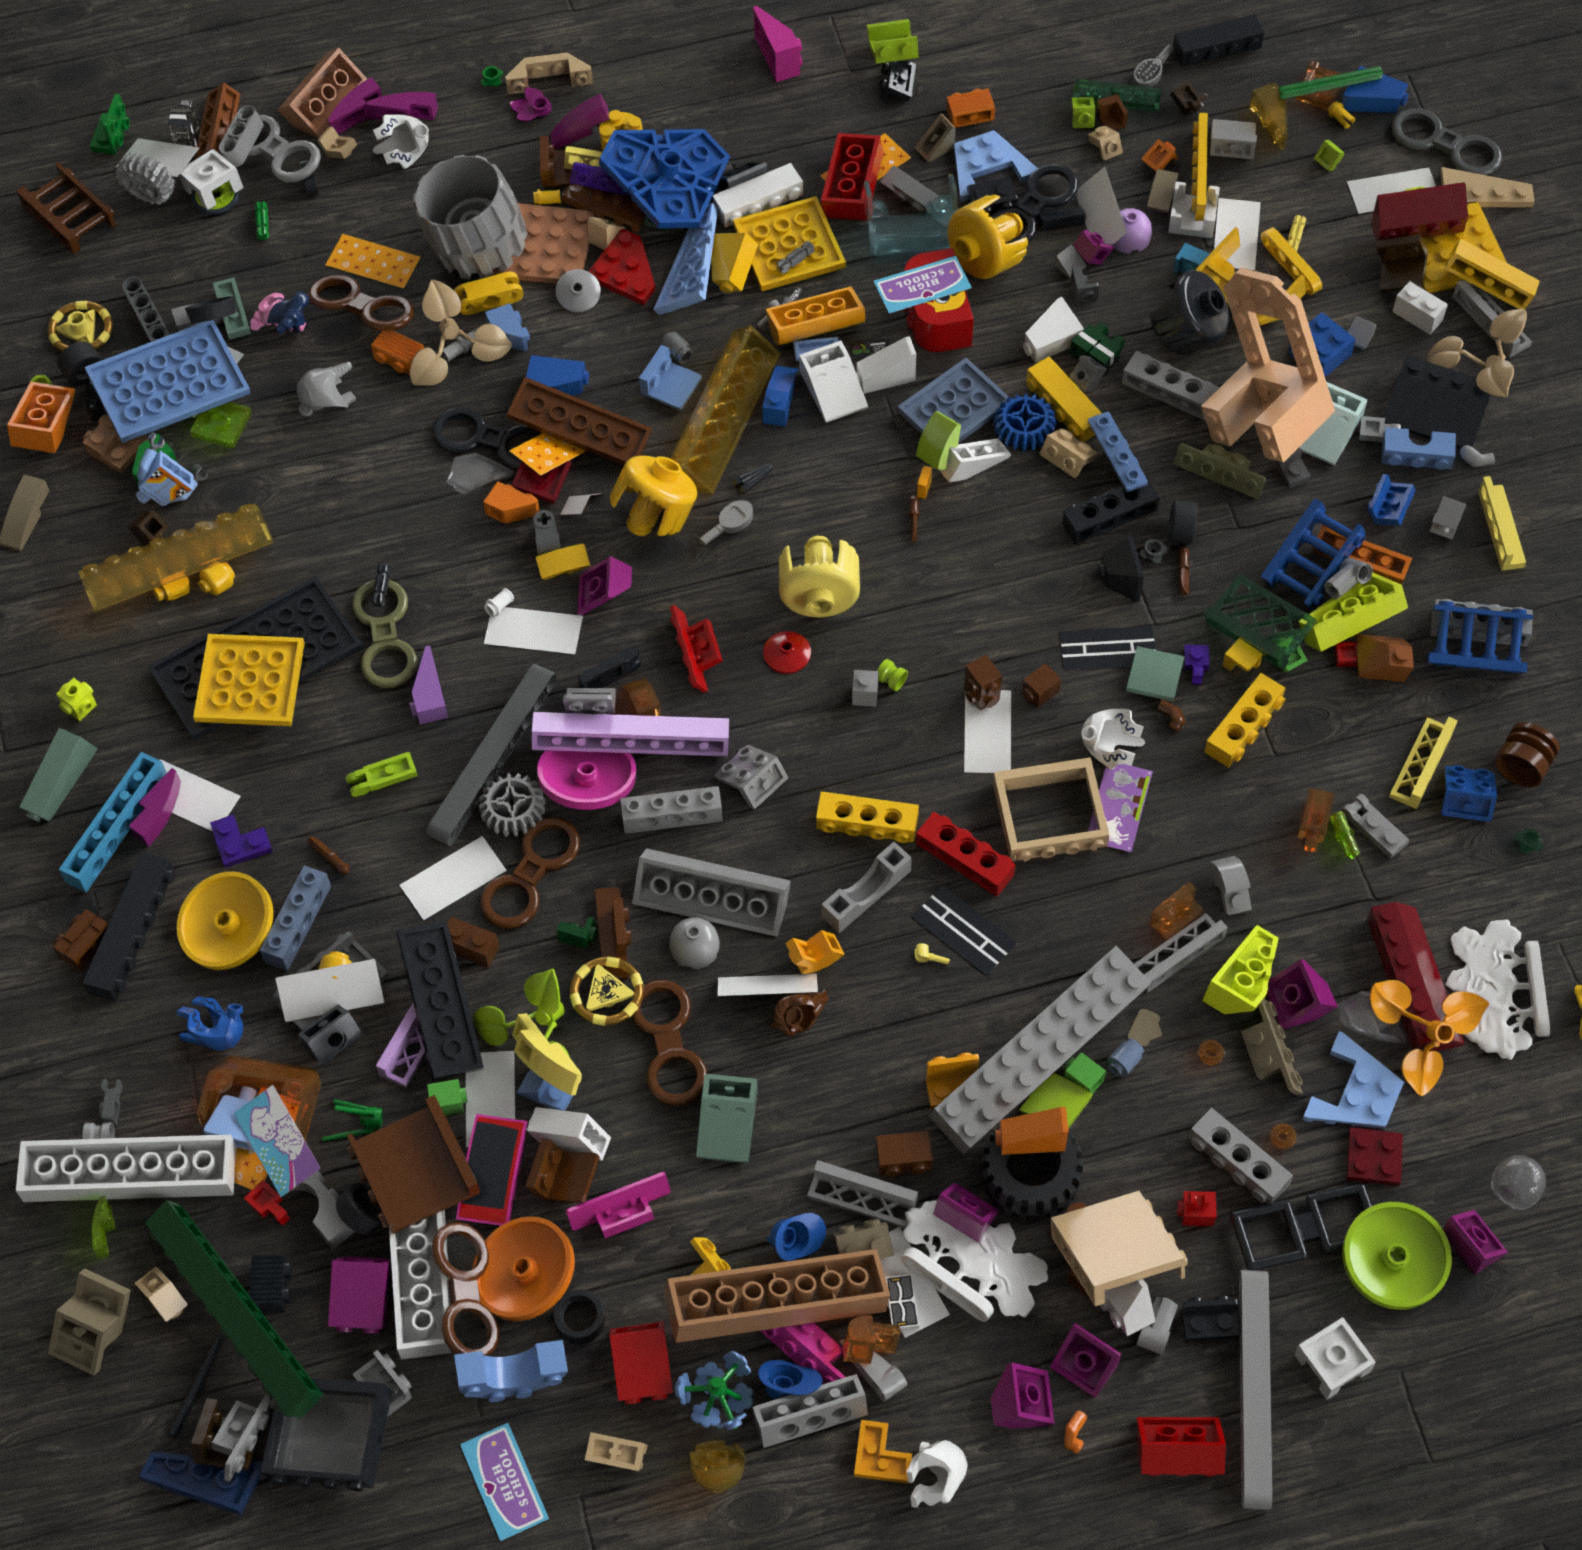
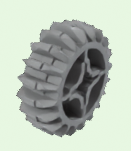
M130 152L121 159L115 171L117 173L116 178L119 180L118 183L124 186V190L129 191L130 195L137 197V200H143L144 203L148 201L151 204L161 205L162 202L165 203L174 191L175 180L172 178V173L168 172V168L163 167L161 162L155 161L154 158H149L146 154L141 155L138 152L135 154Z
M508 773L505 779L498 775V782L495 783L490 780V788L484 787L483 795L479 798L482 821L486 822L489 829L494 828L496 834L503 831L504 836L507 837L510 832H513V835L517 837L519 831L527 833L529 826L534 828L536 826L535 821L542 820L541 815L545 813V797H543L542 789L538 788L537 782H531L528 775L521 779L519 773H517L515 778H511V775ZM511 799H513V802L515 804L513 805V811L511 810V806H509L511 805Z

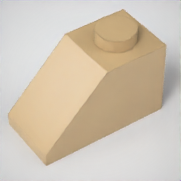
M154 1267L135 1282L138 1289L166 1322L178 1317L188 1305L172 1282L157 1267Z

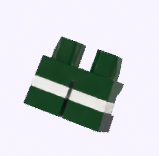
M1099 323L1095 327L1088 325L1071 340L1070 355L1079 360L1080 356H1090L1107 369L1102 376L1104 377L1108 373L1109 367L1115 361H1119L1120 352L1125 347V339L1120 335H1116L1112 339L1108 338L1109 329L1103 323Z

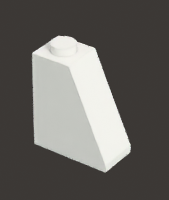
M1063 297L1058 298L1025 333L1023 348L1026 355L1031 356L1035 363L1071 347V340L1084 330Z
M910 336L857 362L856 375L863 394L915 382L916 352Z
M536 1107L527 1131L538 1142H541V1139H550L562 1150L596 1153L600 1157L599 1161L603 1160L611 1139L586 1113Z

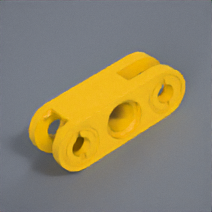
M505 272L457 286L454 291L461 302L460 313L471 315L521 300L524 292L521 285H519L520 281L517 274Z

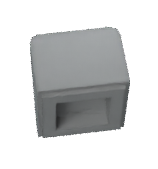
M1072 245L1056 256L1055 267L1069 279H1071L1072 267L1081 266L1082 270L1087 267Z
M1355 317L1348 331L1350 335L1356 338L1355 347L1362 350L1366 349L1374 336L1376 324L1361 317Z

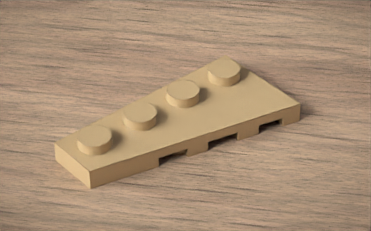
M1441 168L1442 185L1465 182L1467 204L1479 202L1480 207H1533L1534 205L1532 184L1450 168Z

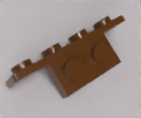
M620 888L595 889L601 957L609 956L627 961V945L632 944L631 930H626L625 922H629L628 907H623ZM602 966L618 980H627L629 978V975L620 968Z

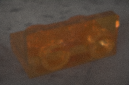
M1190 882L1152 911L1150 925L1166 941L1203 913V908L1194 899L1196 888Z

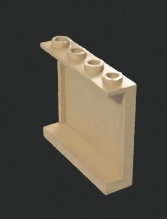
M1140 1191L1051 1217L1052 1238L1094 1306L1105 1303V1290L1175 1269L1181 1279L1185 1278L1187 1258L1184 1251L1178 1249L1173 1235L1167 1233L1161 1217L1155 1215L1148 1199L1145 1200Z

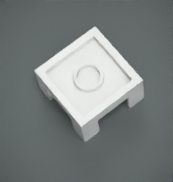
M214 149L186 165L179 174L185 191L191 195L194 189L198 194L201 204L207 210L216 205L211 191L225 182H230L235 193L244 188L236 167Z
M1176 181L1168 233L1212 238L1220 187H1208L1204 221H1195V211H1191L1192 198H1195V196L1185 194V182Z
M1343 1317L1299 1344L1295 1352V1357L1300 1364L1304 1365L1307 1361L1322 1382L1319 1390L1326 1400L1337 1394L1341 1386L1358 1375L1362 1378L1370 1373L1376 1363Z

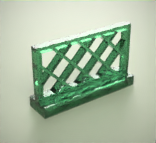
M1241 574L1235 578L1212 608L1208 606L1203 613L1208 625L1235 641L1239 638L1261 652L1264 659L1283 670L1289 664L1288 658L1317 623L1314 617ZM1241 583L1249 587L1250 593L1236 596L1235 590ZM1260 596L1268 598L1269 604L1255 607L1254 598ZM1251 599L1252 608L1238 610L1237 601ZM1234 602L1235 611L1224 613L1220 610L1224 604ZM1281 607L1287 609L1288 616L1274 618L1273 609ZM1270 610L1271 619L1257 622V612ZM1253 613L1254 623L1245 625L1240 623L1239 616ZM1304 619L1307 621L1303 628L1293 630L1292 620ZM1289 621L1290 631L1276 633L1275 624ZM1272 625L1273 634L1266 636L1259 634L1258 627ZM1291 636L1292 642L1286 650L1278 645L1277 639Z

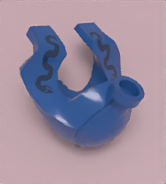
M198 996L193 999V1005L205 1007L209 1011L213 1022L212 1028L203 1025L198 1010L188 1007H182L177 1010V1016L188 1019L186 1028L189 1033L179 1034L182 1041L215 1051H223L234 1048L242 1037L244 1027L240 1014L243 1013V1006L240 1004H230L224 1011L213 998Z

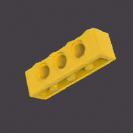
M1260 673L1206 742L1205 753L1228 768L1234 761L1238 762L1245 753L1244 748L1246 745H1252L1259 734L1257 731L1261 726L1265 728L1272 718V712L1274 710L1278 711L1284 704L1285 698L1283 695L1285 687ZM1256 703H1262L1264 706L1257 705ZM1243 720H1249L1251 723H1246ZM1229 737H1236L1238 740H1232Z
M821 792L816 816V829H821L827 833L842 832L850 836H870L877 840L886 838L900 843L914 842L919 805ZM839 814L848 815L845 818L838 817ZM865 817L872 818V820L870 821H864L862 819ZM892 820V821H895V822H897V823L891 825V824H888V823H886V822Z

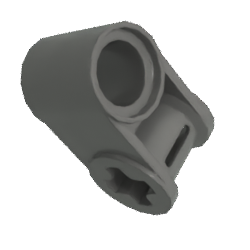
M548 510L538 511L533 521L538 556L561 549L554 515Z

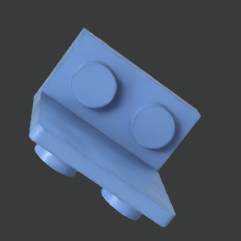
M661 345L639 377L640 392L646 397L674 409L682 410L702 377L696 372L672 363L669 348Z

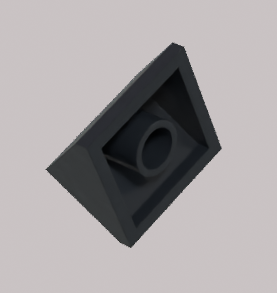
M751 161L725 172L720 178L718 187L721 191H725L768 172L767 164L761 161Z

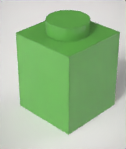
M1082 1052L1076 1059L1072 1057L1064 1067V1078L1092 1094L1104 1082L1106 1070Z
M458 1079L427 1084L429 1097L436 1096L445 1116L465 1113L463 1103H468L465 1087L461 1088Z

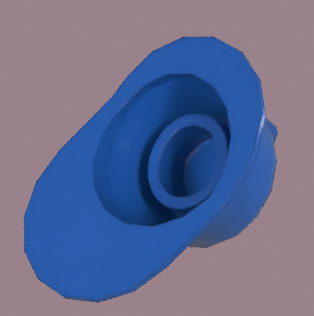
M804 1213L789 1219H782L775 1223L770 1236L766 1240L781 1259L792 1261L816 1252L823 1245L826 1237L825 1223L819 1215L814 1213Z
M783 1360L767 1361L760 1366L758 1371L759 1379L765 1385L766 1393L773 1400L789 1395L810 1394L818 1390L823 1381L821 1374L816 1370Z

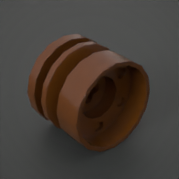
M1519 722L1512 727L1510 734H1508L1505 740V744L1501 746L1494 759L1495 768L1503 777L1523 787L1539 786L1547 774L1549 766L1552 765L1556 758L1560 745L1555 736L1545 728L1529 722Z

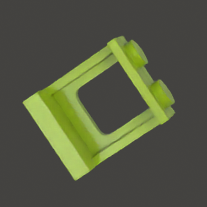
M909 19L867 25L868 46L876 64L919 58L917 36H911Z

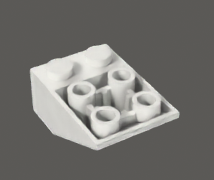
M842 341L799 355V371L826 423L868 408L851 358Z

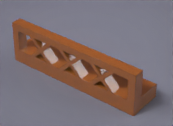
M224 82L207 94L197 144L199 149L195 154L194 160L212 149L222 156L219 151V145L237 114L240 93Z

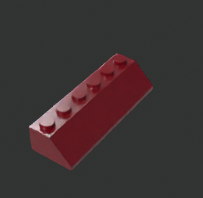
M1399 902L1371 907L1367 922L1387 979L1404 983L1411 992L1412 1001L1405 1010L1426 1021L1438 1020L1443 1022V1018L1446 1015L1442 1011V1002L1447 997V993L1416 907ZM1402 1014L1401 1019L1412 1050L1420 1049L1424 1051V1047L1433 1042L1427 1036V1026ZM1455 1033L1452 1041L1440 1043L1439 1047H1433L1429 1051L1459 1047L1465 1043L1462 1035Z

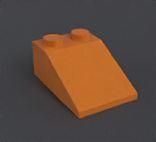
M30 382L7 424L10 445L55 453L64 436L75 395V388Z

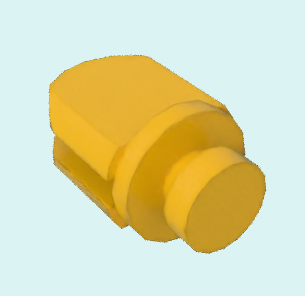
M181 572L162 579L159 582V587L153 588V593L158 601L164 598L166 601H173L189 594L190 591L189 579Z

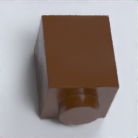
M1045 663L1023 679L1022 693L1029 702H1033L1039 707L1060 692L1061 678Z

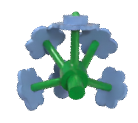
M730 1351L723 1356V1359L726 1361L725 1366L728 1369L725 1374L722 1369H717L714 1362H707L704 1368L699 1367L696 1370L698 1376L694 1380L695 1386H692L691 1382H689L687 1373L679 1376L675 1384V1394L680 1398L682 1405L690 1403V1392L704 1391L710 1395L708 1402H702L700 1405L696 1404L692 1408L691 1419L695 1423L701 1424L704 1428H708L711 1425L717 1426V1429L726 1427L727 1431L731 1429L736 1430L737 1426L742 1424L740 1419L747 1416L746 1413H743L744 1409L748 1410L753 1405V1399L751 1398L753 1390L747 1388L746 1384L738 1383L735 1390L727 1388L726 1381L734 1372L739 1377L751 1373L745 1357L735 1351ZM726 1394L730 1398L728 1401L724 1397ZM715 1399L720 1400L728 1418L727 1421L721 1424L720 1411L717 1408H713ZM731 1411H735V1413L740 1415L733 1417Z

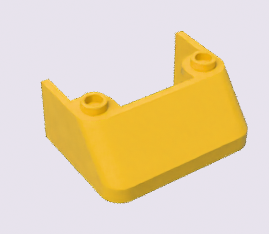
M1236 227L1196 269L1207 274L1217 283L1225 296L1226 302L1227 297L1223 287L1235 274L1233 265L1227 260L1241 246L1239 229ZM1301 274L1286 292L1289 295L1294 293L1301 299L1306 293L1305 276ZM1256 313L1259 326L1281 320Z

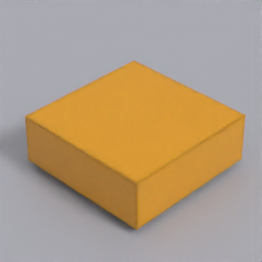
M924 466L922 468L917 483V496L919 498L926 499L932 481V467Z

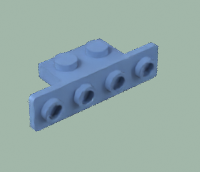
M1105 412L1089 418L1088 423L1125 490L1130 492L1146 486L1148 480L1111 414Z

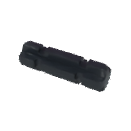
M382 563L377 567L378 574L375 577L374 593L371 598L372 606L380 608L385 605L384 597L387 594L388 577H390L391 573L390 565Z

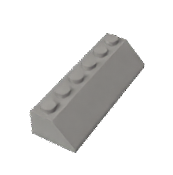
M646 848L639 857L632 904L688 917L702 918L710 922L777 937L787 906L791 881Z

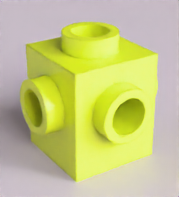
M75 678L64 684L56 694L60 701L59 707L67 715L71 714L79 721L97 706L92 695L93 689L87 683H80Z

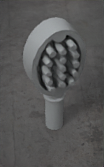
M1167 45L1155 59H1146L1137 65L1133 76L1135 87L1145 90L1152 88L1159 82L1162 76V64L1174 51L1173 46Z
M739 500L727 505L720 512L719 524L700 537V543L705 546L717 536L722 535L723 532L736 533L746 528L753 519L751 503Z

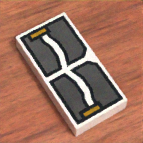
M912 1274L885 1277L890 1292L888 1304L892 1332L918 1329L919 1320Z

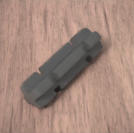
M810 241L803 243L801 248H796L785 256L786 259L782 258L776 263L777 270L782 274L790 270L789 267L793 268L804 260L805 256L811 255L815 251L814 245Z

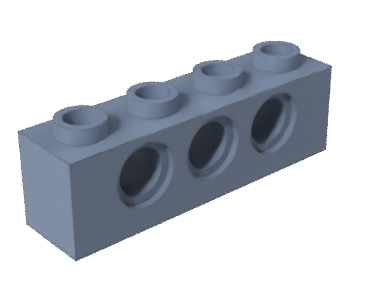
M303 866L260 949L266 964L285 971L289 970L331 888L327 873Z

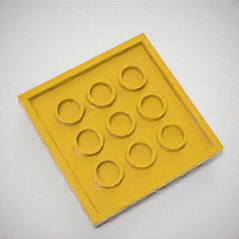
M817 196L733 220L736 233H747L758 243L751 268L762 292L846 268V261ZM810 241L814 245L815 251L811 255L805 256L806 258L793 268L789 267L790 270L782 274L777 270L776 263L782 258L786 259L785 256L796 248H801L803 243Z
M1479 202L1467 204L1468 220L1464 232L1422 238L1428 249L1424 286L1421 288L1428 293L1455 288L1456 284L1463 280L1444 269L1449 254L1460 238L1506 262Z
M208 634L193 716L194 721L292 726L305 644L304 639Z

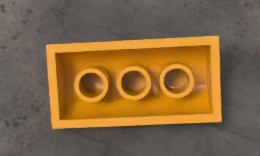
M851 286L766 309L770 331L777 346L865 322V308Z

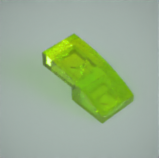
M106 1196L99 1198L92 1222V1246L99 1259L109 1256L105 1232L115 1229L111 1204Z

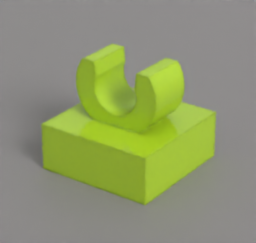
M1324 140L1314 159L1328 171H1334L1337 164L1342 160L1344 152L1330 140Z

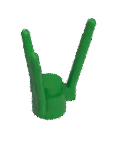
M334 1099L333 1104L336 1105L334 1110L360 1115V1125L365 1126V1128L325 1136L321 1140L326 1142L348 1138L347 1135L351 1133L353 1136L371 1134L375 1132V1129L382 1128L383 1109Z

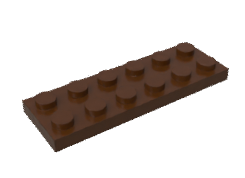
M524 377L507 412V418L622 465L628 459L642 455L652 433V428L527 377Z

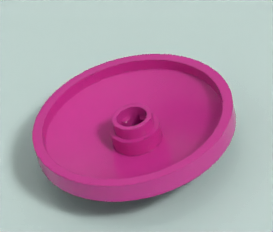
M545 750L538 762V782L542 791L558 804L582 810L600 809L621 801L620 798H625L630 793L636 781V764L630 753Z

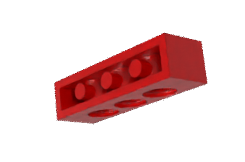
M933 812L916 833V845L996 897L1014 876L1015 864L1010 857L1004 854L1000 855L987 842H980L968 830L960 829L944 815L940 816ZM943 837H949V838H951L952 840H950V841H943L941 838H943ZM964 850H969V851H971L972 853H971V854H963L962 851H964ZM988 863L991 864L992 867L986 868L983 867L982 864Z

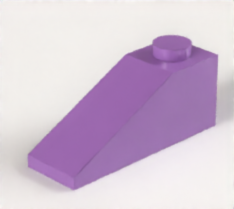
M430 646L425 647L412 690L414 702H410L412 716H418L420 724L448 718Z

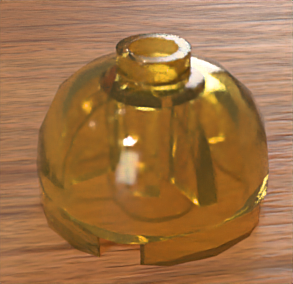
M709 1440L699 1443L695 1446V1452H690L692 1477L700 1487L714 1493H721L734 1487L739 1483L744 1473V1450L735 1443H733V1447L726 1446L725 1440Z

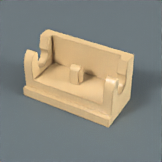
M591 1432L585 1460L639 1471L643 1467L642 1460L648 1445Z

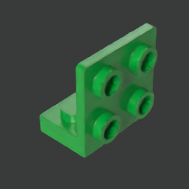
M115 93L108 113H102L90 143L91 152L116 155L119 147L123 145V136L125 131L129 129L130 119L126 115L125 104L122 102L120 94Z

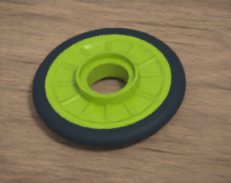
M229 181L211 191L212 194L217 192L221 195L218 198H214L216 205L209 210L203 207L194 189L191 194L194 207L208 215H218L229 211L239 199V191L235 193Z

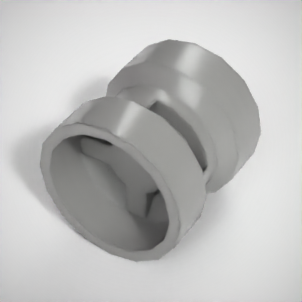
M103 1122L101 1125H96L95 1123L84 1124L83 1139L115 1138L112 1122Z

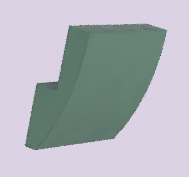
M1137 646L1126 691L1174 702L1184 656Z

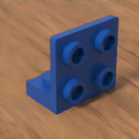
M1459 765L1445 766L1446 790L1441 815L1491 822L1497 799L1495 773L1486 769H1466Z

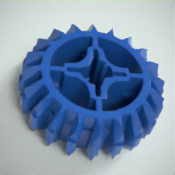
M1016 393L1014 399L1008 397L1006 402H1001V408H997L995 412V432L999 435L1000 441H1005L1006 447L1012 444L1014 450L1021 447L1024 452L1026 448L1030 447L1034 451L1036 445L1042 448L1047 435L1055 431L1056 420L1054 410H1051L1050 403L1045 404L1044 398L1037 400L1035 394L1032 397H1028L1027 393H1025L1023 397H1020Z

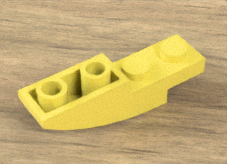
M527 1013L518 1014L512 1036L517 1041L514 1052L534 1073L546 1082L569 1095H576L578 1085L581 1082L582 1074L559 1043L549 1044Z

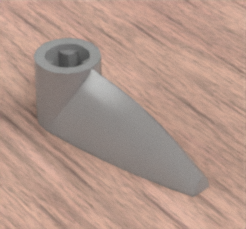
M842 1339L839 1341V1345L845 1349V1354L883 1401H887L907 1386V1381L900 1370L894 1365L891 1366L874 1351L849 1340Z

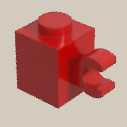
M1183 1191L1181 1200H1177V1216L1182 1217V1226H1214L1217 1218L1216 1192Z

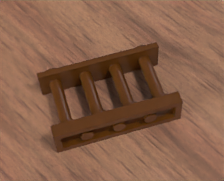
M57 162L55 166L59 176L35 192H29L24 186L16 190L21 205L65 247L75 254L81 250L78 243L79 237L98 223L105 220L112 228L116 226L113 218L115 213L108 204L104 205L80 183L68 167L64 168ZM63 183L71 188L49 204H42L40 202L41 198ZM77 195L83 200L82 203L61 217H56L53 214V211ZM90 207L97 213L75 229L71 228L69 230L66 227L67 223Z

